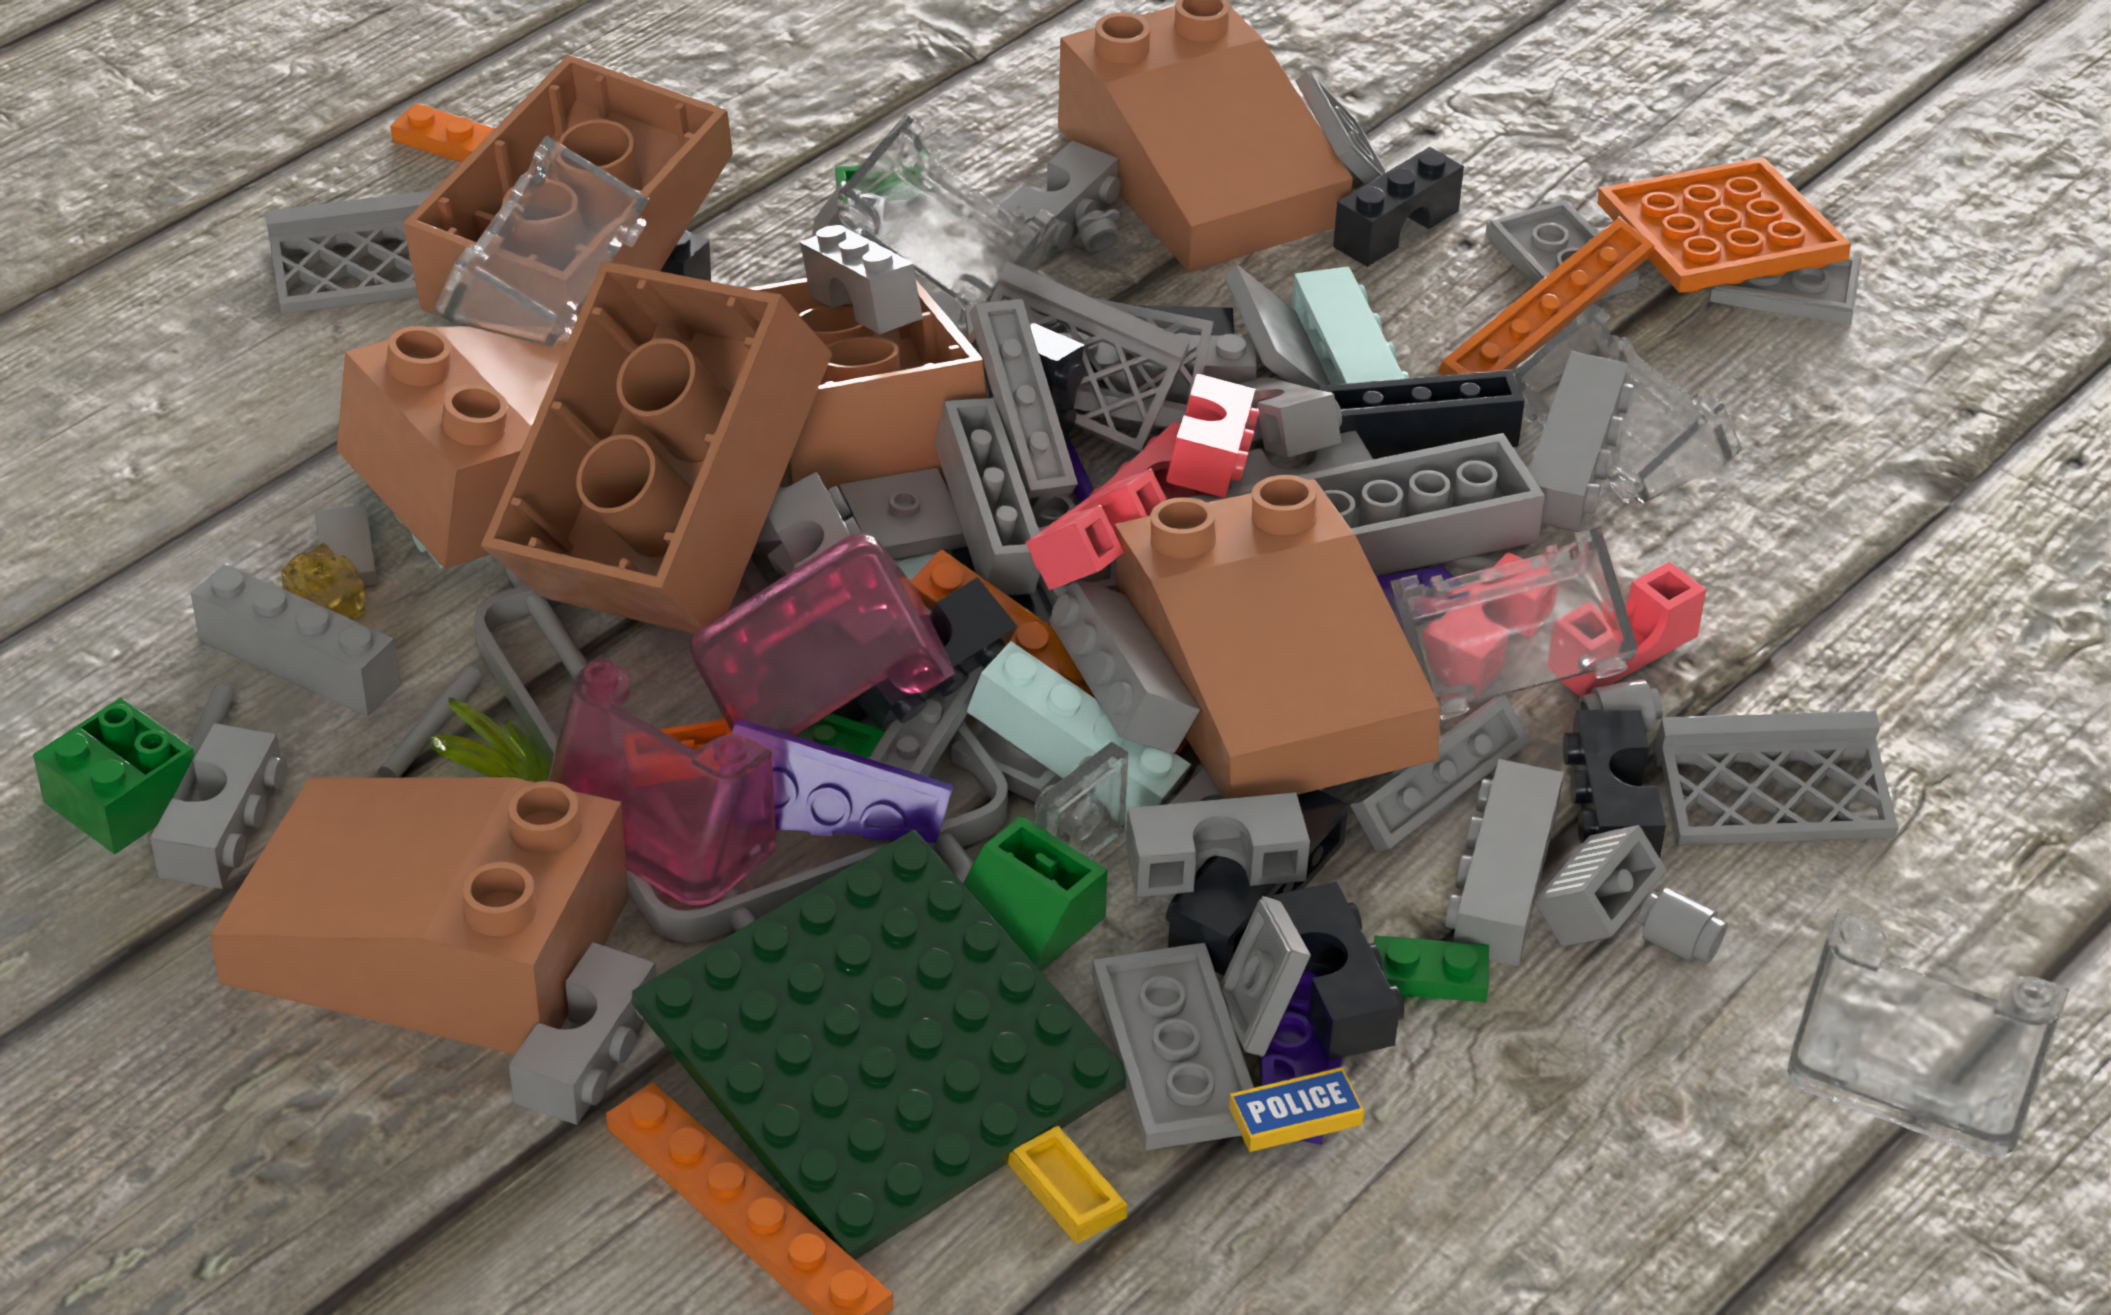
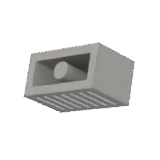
M1639 825L1590 835L1537 896L1534 903L1562 947L1610 938L1623 925L1665 874L1667 869Z

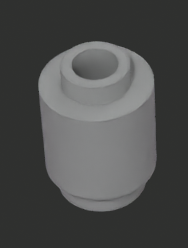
M1644 679L1592 688L1591 694L1582 695L1579 698V710H1641L1646 733L1653 732L1656 720L1663 717V706L1659 691L1655 687L1650 688Z
M1668 887L1660 895L1651 893L1648 896L1637 920L1639 924L1644 926L1642 931L1643 939L1691 963L1698 959L1708 964L1719 950L1728 928L1727 922L1717 918V911Z

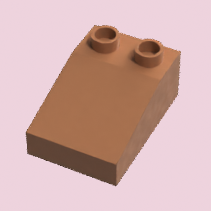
M1176 0L1175 6L1142 15L1126 12L1111 13L1101 17L1097 21L1095 28L1060 37L1058 128L1070 141L1073 140L1119 158L1118 178L1121 180L1119 196L1188 272L1335 228L1337 201L1352 193L1353 178L1343 162L1338 158L1329 140L1265 40L1230 6L1228 0Z
M568 54L403 222L421 310L465 327H574L602 260L660 271L733 154L727 109Z
M807 278L749 288L782 295L833 353L781 480V488L789 487L815 472L819 474L826 489L829 490L836 485L839 489V484L932 468L938 469L948 488L935 447L944 401L986 398L983 358L917 280L923 319L880 335L856 322L852 302L832 309L812 298Z
M408 326L393 332L388 340L345 352L337 451L444 569L490 555L481 546L573 327L429 328L424 326Z
M1293 475L1271 476L1259 481L1253 487L1252 493L1208 503L1195 498H1173L1156 505L1151 511L1150 516L1114 524L1115 535L1124 551L1122 555L1116 558L1117 592L1127 595L1199 705L1201 711L1185 737L1223 799L1294 792L1298 795L1439 760L1440 705L1356 535L1315 479L1306 480Z
M514 777L308 778L210 934L219 983L516 1054L537 1022L556 1029L562 1028L569 1014L565 981L592 942L605 945L629 899L622 804L620 801L572 791L560 783L550 781L532 782Z

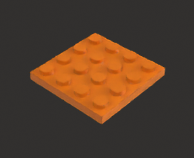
M1764 157L1600 187L1598 190L1597 204L1613 221L1620 217L1655 244L1651 257L1648 259L1679 293H1694L1707 287L1722 284H1740L1748 279L1768 275L1781 276L1789 271L1809 267L1822 268L1830 263L1849 260L1851 243Z

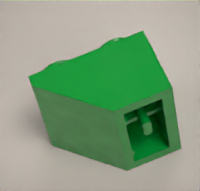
M122 697L33 754L43 802L114 855L158 825L195 756L194 750L190 745Z
M1021 815L983 845L963 882L966 888L1040 971L1044 970L1106 917L1108 870Z

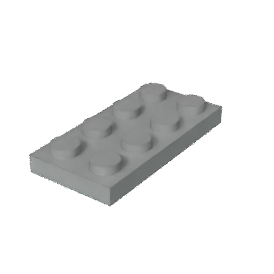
M1199 943L1093 959L1092 977L1116 1056L1123 1063L1126 1075L1125 1085L1145 1151L1242 1136L1228 1108L1229 1096L1231 1093L1254 1087L1206 944Z

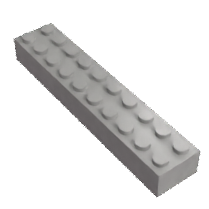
M1504 433L1295 475L1306 480H1316L1356 535L1375 576L1532 544L1539 540L1545 495ZM1256 484L1228 489L1226 498L1252 493V489ZM1208 493L1187 497L1199 499L1206 503L1226 499ZM1047 526L1038 528V529H1039V532L1042 531V530H1043L1044 528H1046ZM1116 559L1099 572L1083 577L1081 580L1117 592ZM1041 573L1039 575L1038 584L1053 607L1056 600L1066 592L1070 583L1049 590Z

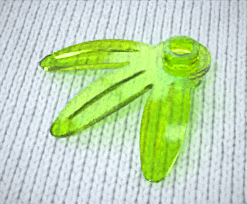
M449 698L448 704L450 708L493 748L469 738L452 735L431 736L430 743L438 754L488 777H514L532 782H556L550 776L548 762L542 751L519 727L507 719L504 725L510 732V736L503 728L479 710L458 699Z

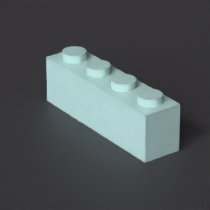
M1349 266L1294 273L1292 308L1297 312L1331 385L1409 378L1406 371L1401 372L1397 364L1393 343L1386 342L1383 336L1380 317L1378 313H1372L1368 305L1364 285H1358Z
M1012 641L1005 646L980 674L966 711L1125 822H1127L1128 808L1164 805L1171 794H1177L1191 765L1175 753L1171 754L1119 737L1094 697Z

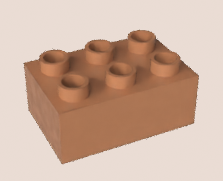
M602 260L481 546L540 597L718 639L724 624L723 620L727 617L833 353L780 294Z

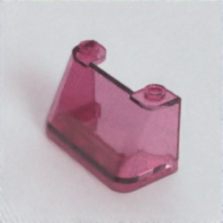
M865 534L852 535L839 541L703 627L694 635L690 642V652L694 663L731 732H733L734 725L739 718L796 736L886 678H889L902 692L919 693L931 689L956 673L916 587L881 543L873 536Z
M600 655L581 669L575 676L547 781L563 784L572 791L620 801L622 804L627 870L683 903L689 905L712 903L721 898L776 851L772 751L751 739L734 734L718 737L707 743L698 752L618 707L630 695V676L621 666Z

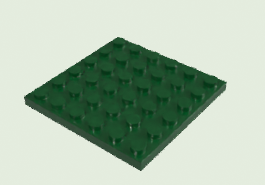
M915 829L632 990L631 1004L802 1213L854 1260H857L1006 1165L1010 1153L1015 1148L1057 1125L1061 1129L1126 1088V1075L1123 1063Z

